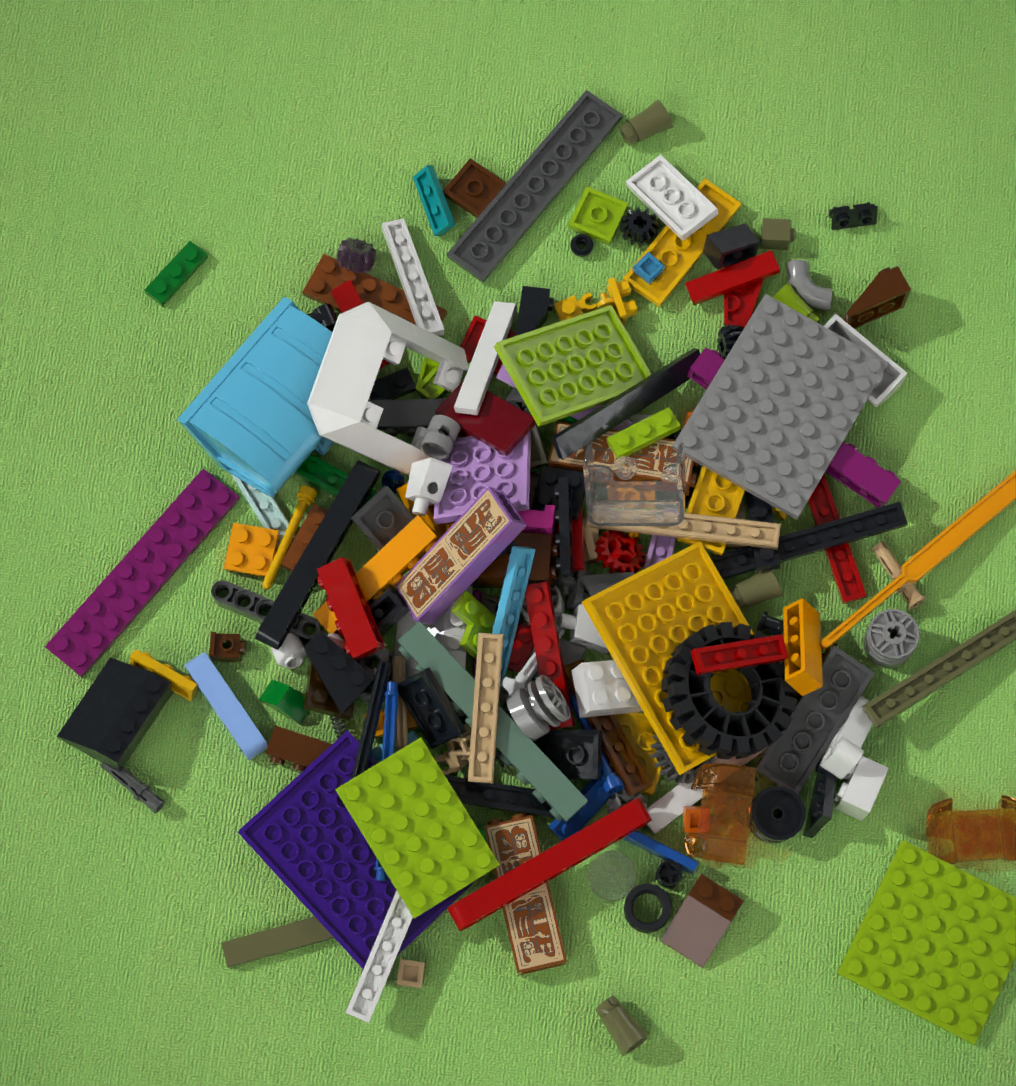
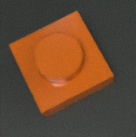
M683 806V831L685 833L709 832L710 808L708 806Z

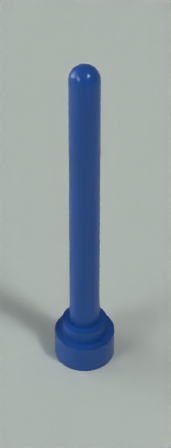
M568 689L571 705L582 729L592 730L586 717L580 718L577 700L571 689ZM602 749L601 770L604 775L603 787L607 795H612L624 789L625 785L621 777L613 773Z

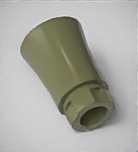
M656 100L644 111L627 120V123L621 125L619 130L628 146H631L652 135L673 128V124L663 104Z
M772 570L760 571L750 578L735 584V587L728 589L740 610L783 596Z
M615 996L606 999L595 1009L601 1018V1022L616 1043L622 1057L635 1050L650 1037V1034L633 1018L626 1007L620 1004Z

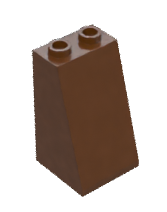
M520 532L513 541L518 542V546L536 549L527 585L549 582L550 588H554L555 580L559 578L556 557L560 556V547L556 546L555 537L552 534ZM505 554L499 559H495L470 586L472 588H503L510 555Z

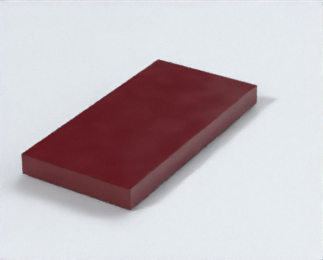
M463 380L435 410L436 415L452 418L460 425L462 431L507 456L537 424L533 416L489 391L485 394L478 415L455 413L454 405L464 382Z

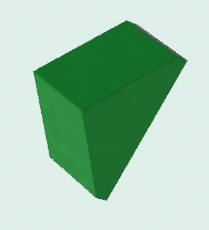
M275 680L270 681L259 699L262 703L300 725L309 712L303 709L305 700L303 695L291 686Z

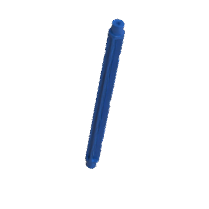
M387 682V691L385 692L382 761L395 753L399 696L397 682ZM376 858V867L374 869L376 871V881H387V874Z

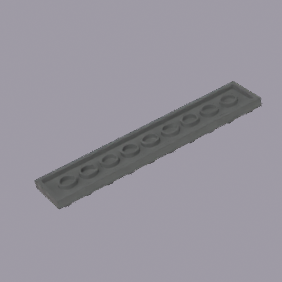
M586 90L447 253V258L484 283L622 120V114Z

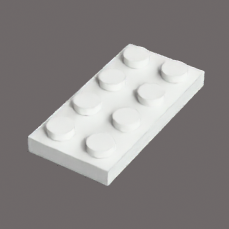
M659 155L626 181L627 187L682 241L719 214L718 209L662 155Z

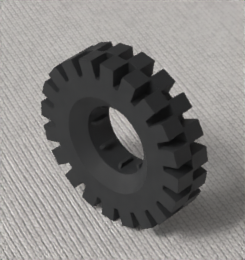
M721 622L716 626L711 624L685 639L671 653L673 657L666 662L663 672L668 674V676L662 680L661 692L668 693V697L663 700L665 711H673L675 717L670 720L676 731L680 728L686 731L682 738L690 746L698 742L700 744L698 751L708 756L716 752L717 758L726 760L734 756L736 759L748 757L776 742L783 735L781 732L788 729L793 719L788 715L796 710L797 699L790 697L796 690L785 681L784 661L736 669L744 675L751 688V702L748 703L749 708L744 713L741 710L736 713L727 711L717 703L710 686L711 677L714 676V673L696 674L691 655L693 649L768 637L760 631L753 635L750 634L751 627L741 623L734 628L732 622Z

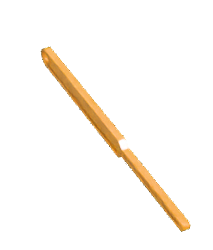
M1016 470L902 565L901 574L822 639L821 648L827 650L903 585L906 583H917L1015 501Z

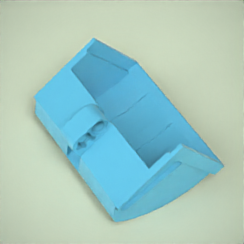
M283 297L179 416L178 422L220 468L273 498L313 450L325 455L335 443L319 435L307 405L332 332L315 319L300 311L292 300Z

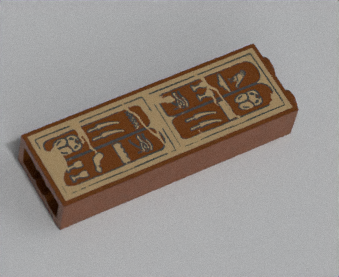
M557 421L554 435L572 424ZM609 430L565 459L558 458L552 441L548 459L549 467L588 473L590 476L589 480L680 495L689 496L690 487L695 488L697 473H693L694 466L699 467V464L673 450L672 446L676 441L673 439L663 438L619 461L607 444V438L620 431Z
M526 813L512 816L513 820L505 822L502 819H495L489 821L487 826H484L488 846L500 864L499 867L493 870L495 879L541 853L532 815L527 816ZM548 882L502 908L517 976L566 965L567 960Z

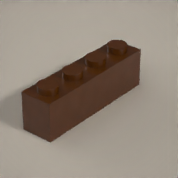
M275 726L266 755L268 758H271V763L279 766H284V763L293 765V770L302 773L332 744Z

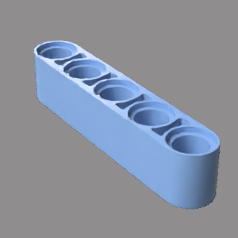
M203 652L184 665L195 683H197V686L246 758L250 761L266 750L268 747L267 742L207 654Z

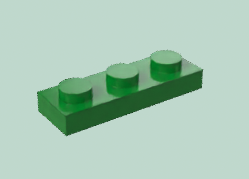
M189 241L144 289L145 294L163 307L208 258L207 253Z

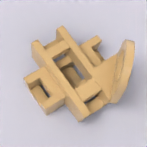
M462 723L467 731L445 742L448 751L434 758L437 763L445 762L449 765L450 768L448 770H442L444 775L449 776L461 770L469 763L471 728L467 723Z

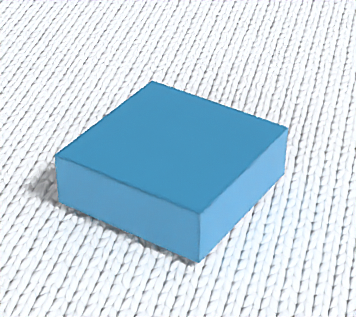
M648 252L633 266L632 271L650 285L665 270V266Z

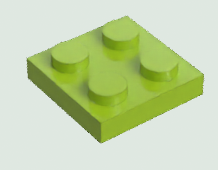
M586 186L571 217L568 228L610 245L622 217L626 213L628 203Z

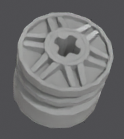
M886 609L878 613L871 620L863 637V650L868 659L875 665L883 668H895L904 664L917 647L920 638L919 627L914 618L907 612L899 609ZM892 632L896 634L894 639L889 637Z
M540 675L536 678V681L528 683V691L519 689L508 696L506 700L514 721L521 731L533 741L549 732V724L553 727H558L561 722H565L571 717L570 709L564 696L551 679L545 675Z

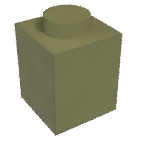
M763 218L760 249L788 250L789 243L794 242L795 229L790 228L791 220Z

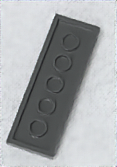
M832 646L822 662L823 687L800 696L796 703V710L788 715L793 718L788 729L782 731L783 735L767 747L754 770L778 786H785L798 794L875 673L836 646Z

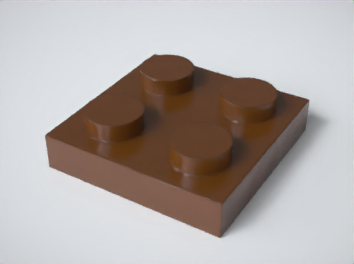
M470 158L445 187L443 193L446 198L475 218H478L506 185V182Z

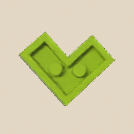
M465 590L455 601L451 612L467 625L459 646L473 658H477L478 634H491L496 616Z

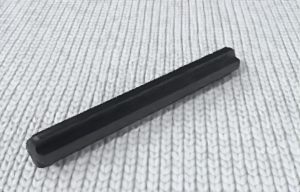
M380 661L378 663L352 778H355L368 768L391 670V664L388 662Z

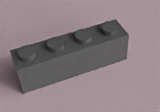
M445 399L368 401L383 408L377 426L378 430L386 431L393 437L397 436V434H407L414 437L417 427L428 429L432 417L436 415L435 410Z

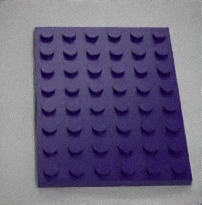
M347 730L249 820L238 833L364 970L396 889L388 876L387 881H376V871L374 870L376 867V856L335 791L336 788L353 779L352 773L359 742ZM371 755L367 770L378 764ZM476 881L417 918H412L397 956Z

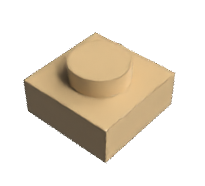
M400 959L396 985L422 989L425 963Z

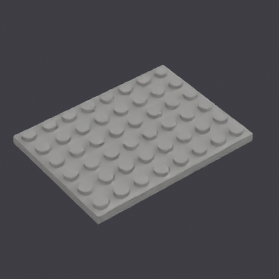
M765 294L680 432L672 449L797 520L889 362Z

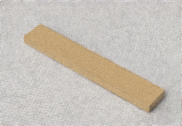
M478 634L468 782L493 784L503 634Z

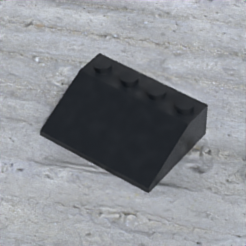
M109 658L57 735V738L112 769L121 772L172 695L171 682L151 671Z

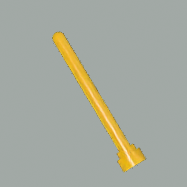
M301 485L297 493L298 505L262 583L263 588L266 590L270 589L273 585L307 506L314 503L318 492L309 486Z

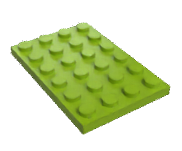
M612 305L499 341L494 346L538 427L605 404L651 375Z
M421 737L335 789L414 919L500 866Z

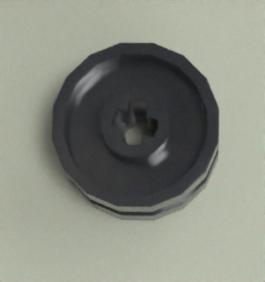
M772 786L761 791L750 801L747 808V824L750 831L759 840L766 843H781L794 837L802 829L806 820V808L801 797L794 790L785 786ZM774 811H777V812H778L777 817H778L779 819H777V818L774 817V815H773V812H774Z

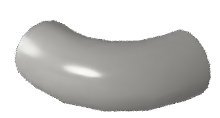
M804 260L788 261L786 269L788 283L811 308L829 311L832 288L818 286L812 281L809 272L810 264Z

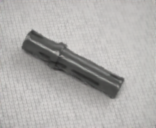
M103 763L101 764L102 769L134 795L133 798L144 803L153 813L156 814L163 808L165 801L158 797L147 783L141 782L125 767H123L121 772H118Z

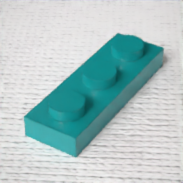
M426 165L413 176V180L434 236L441 237L455 226L434 166Z

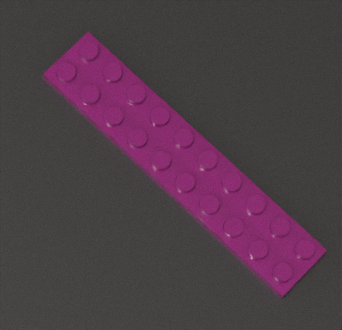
M202 469L46 644L45 648L83 678L240 500L239 496L205 469Z

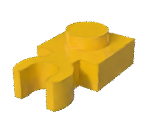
M587 293L579 301H577L575 295L553 304V308L559 321L582 315L584 311L587 313L597 309L596 303L593 305L586 304V301L592 299V294Z

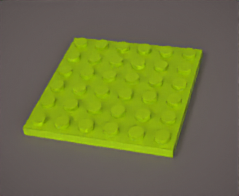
M901 840L836 974L952 1035L975 1045L1016 958V897Z

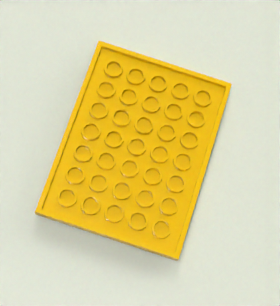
M701 541L581 602L679 775L717 755V753L715 752L708 756L698 751L700 746L698 742L690 746L682 738L686 731L683 728L676 731L670 720L675 717L673 711H665L663 700L668 697V693L661 692L662 680L668 676V674L663 672L666 662L673 657L671 653L678 645L703 627L711 624L716 626L721 622H732L733 628L740 623L749 626ZM736 669L713 672L714 676L711 677L710 686L717 703L733 713L740 710L742 713L746 712L749 708L748 703L751 702L752 694L749 683L744 675Z

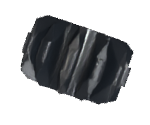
M639 206L636 208V212L629 209L627 216L622 217L621 222L623 224L620 225V231L624 233V240L630 239L631 246L635 242H639V246L642 247L643 241L650 245L652 238H656L658 235L659 223L655 221L656 215H649L648 208L644 212H641Z
M727 325L718 332L717 348L724 360L744 329L740 325Z

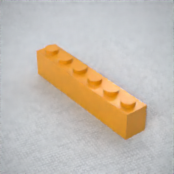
M417 515L356 573L369 606L388 588L395 587L403 579V575L411 570L441 538L422 517ZM325 602L313 613V616L329 634L338 633L342 637L343 634L339 633L335 625L337 620L335 613L329 609L327 602Z

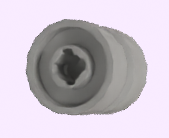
M444 415L433 416L427 429L428 432L425 433L420 444L421 450L429 457L438 460L447 459L453 448V443L460 432V425L450 417Z

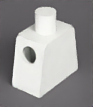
M432 457L412 463L405 496L407 499L414 501L413 514L426 516L428 506L441 501L453 465Z
M582 604L574 608L573 615L560 614L558 626L571 629L570 642L601 654L609 652Z

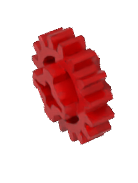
M605 531L595 543L597 545L595 552L600 554L596 559L604 562L603 568H610V574L614 573V571L617 573H638L645 564L643 559L646 556V553L641 552L644 546L637 544L638 537L634 539L629 537V532L624 534L623 531Z

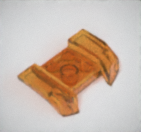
M718 763L704 764L698 769L691 789H703L698 832L697 834L689 833L684 837L687 856L744 865L757 768Z
M1001 795L998 809L952 811V798L933 804L927 812L926 838L928 853L949 864L989 860L1016 861V798Z

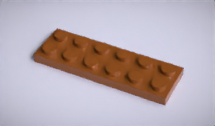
M323 254L302 291L303 296L321 304H331L334 310L342 313L330 291L346 281L352 280L364 303L370 302L416 325L404 290L326 254ZM436 305L441 321L443 322L447 314V310Z

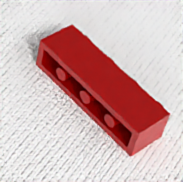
M341 557L318 568V583L326 591L328 596L326 602L329 609L335 613L337 618L335 625L339 633L343 634L346 643H344L347 654L354 659H362L386 648L350 559Z

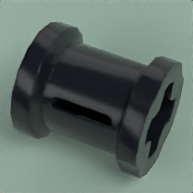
M764 611L756 631L762 630L774 636L781 635L784 629L783 620L774 618Z

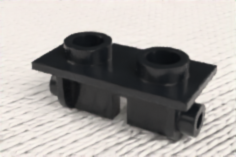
M867 202L865 204L853 205V209H849V206L833 207V209L829 210V218L832 219L831 230L875 225L877 223L878 206Z

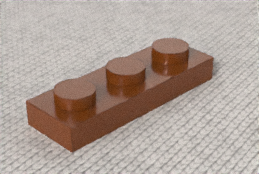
M313 503L281 563L282 568L293 571L326 515L327 509Z

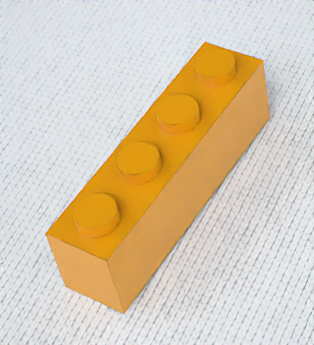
M801 598L783 608L784 642L789 656L788 659L784 660L785 681L799 694L804 696L823 687L820 613L805 599Z

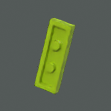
M668 407L608 437L607 444L619 461L681 430V425Z

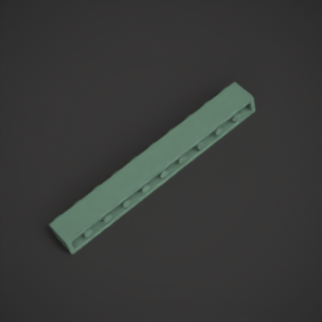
M418 621L397 640L401 646L398 650L407 660L411 657L417 663L415 669L418 672L430 667L442 690L451 699L450 703L455 712L459 713L462 711L467 717L464 721L472 729L475 680L428 629ZM499 706L496 749L501 754L498 757L507 767L512 765L518 771L515 775L524 785L529 783L535 789L532 794L541 803L546 801L552 807L549 812L558 822L563 819L567 823L588 803V800Z

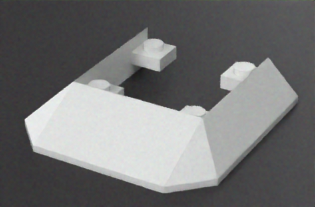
M366 302L339 314L307 405L320 436L409 476L413 462L431 458L420 448L422 439L428 431L424 427H417L412 444L410 445L377 429L383 408L369 402L368 399L381 362L384 359L394 365L399 364L404 349L407 347L439 363L433 383L453 392L458 387L464 370L469 369L466 354L463 348L370 302Z

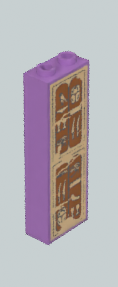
M488 487L395 586L411 611V617L416 622L420 621L424 624L433 625L527 526L504 491Z

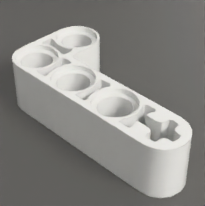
M860 696L820 763L821 767L839 779H843L862 757L864 750L861 749V746L873 724L862 710L863 706L870 702L863 696Z

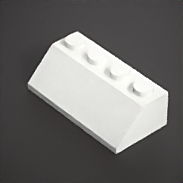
M837 314L824 325V327L889 362L868 398V401L875 407L889 399L903 384L907 372Z

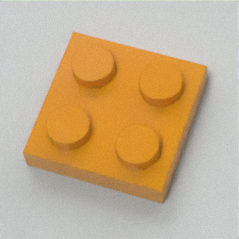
M233 523L223 569L266 577L277 552L281 532L274 529Z

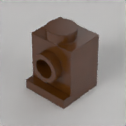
M211 632L209 648L211 660L241 662V655L246 653V641L242 640L241 635ZM224 643H232L229 649L223 648Z

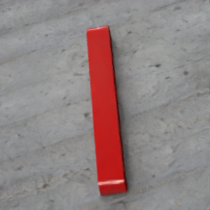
M636 798L448 907L447 910L459 931H463L652 821V818L641 799Z

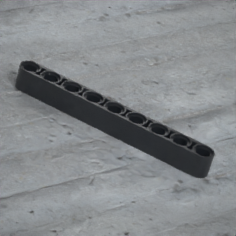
M360 460L356 462L260 625L255 637L256 640L276 650H279L318 584L317 577L319 574L317 569L331 562L353 524L351 517L364 505L379 478L380 470Z

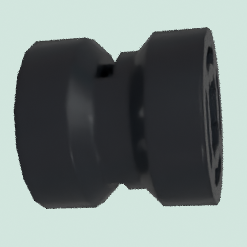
M672 860L662 862L656 872V880L664 888L675 887L682 876L680 865Z

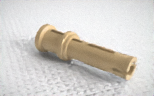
M885 541L878 543L871 549L891 579H896L901 574V566ZM906 583L896 591L897 594H901L907 603L906 608L908 610L918 607L927 599L924 595L920 594L914 583Z

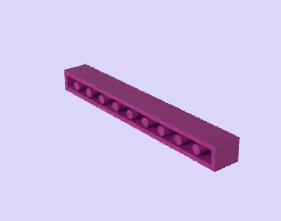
M705 347L690 367L687 377L707 390L724 362L722 355L715 350ZM842 442L825 471L877 508L886 505L901 483L895 473L884 470L878 466L876 460L871 457H865L859 453L854 445L846 444L845 442Z

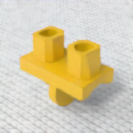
M615 278L608 279L609 285L606 289L610 298H608L606 292L601 293L600 297L602 300L597 303V308L600 309L612 305L622 324H626V318L637 314V306L634 300L623 303L621 297L631 294L628 280L616 282Z

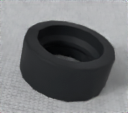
M649 883L638 885L629 892L625 899V919L632 928L639 932L651 933L658 931L665 926L671 915L672 905L670 897L664 889L657 885ZM642 894H653L662 904V914L654 922H641L634 915L633 903Z

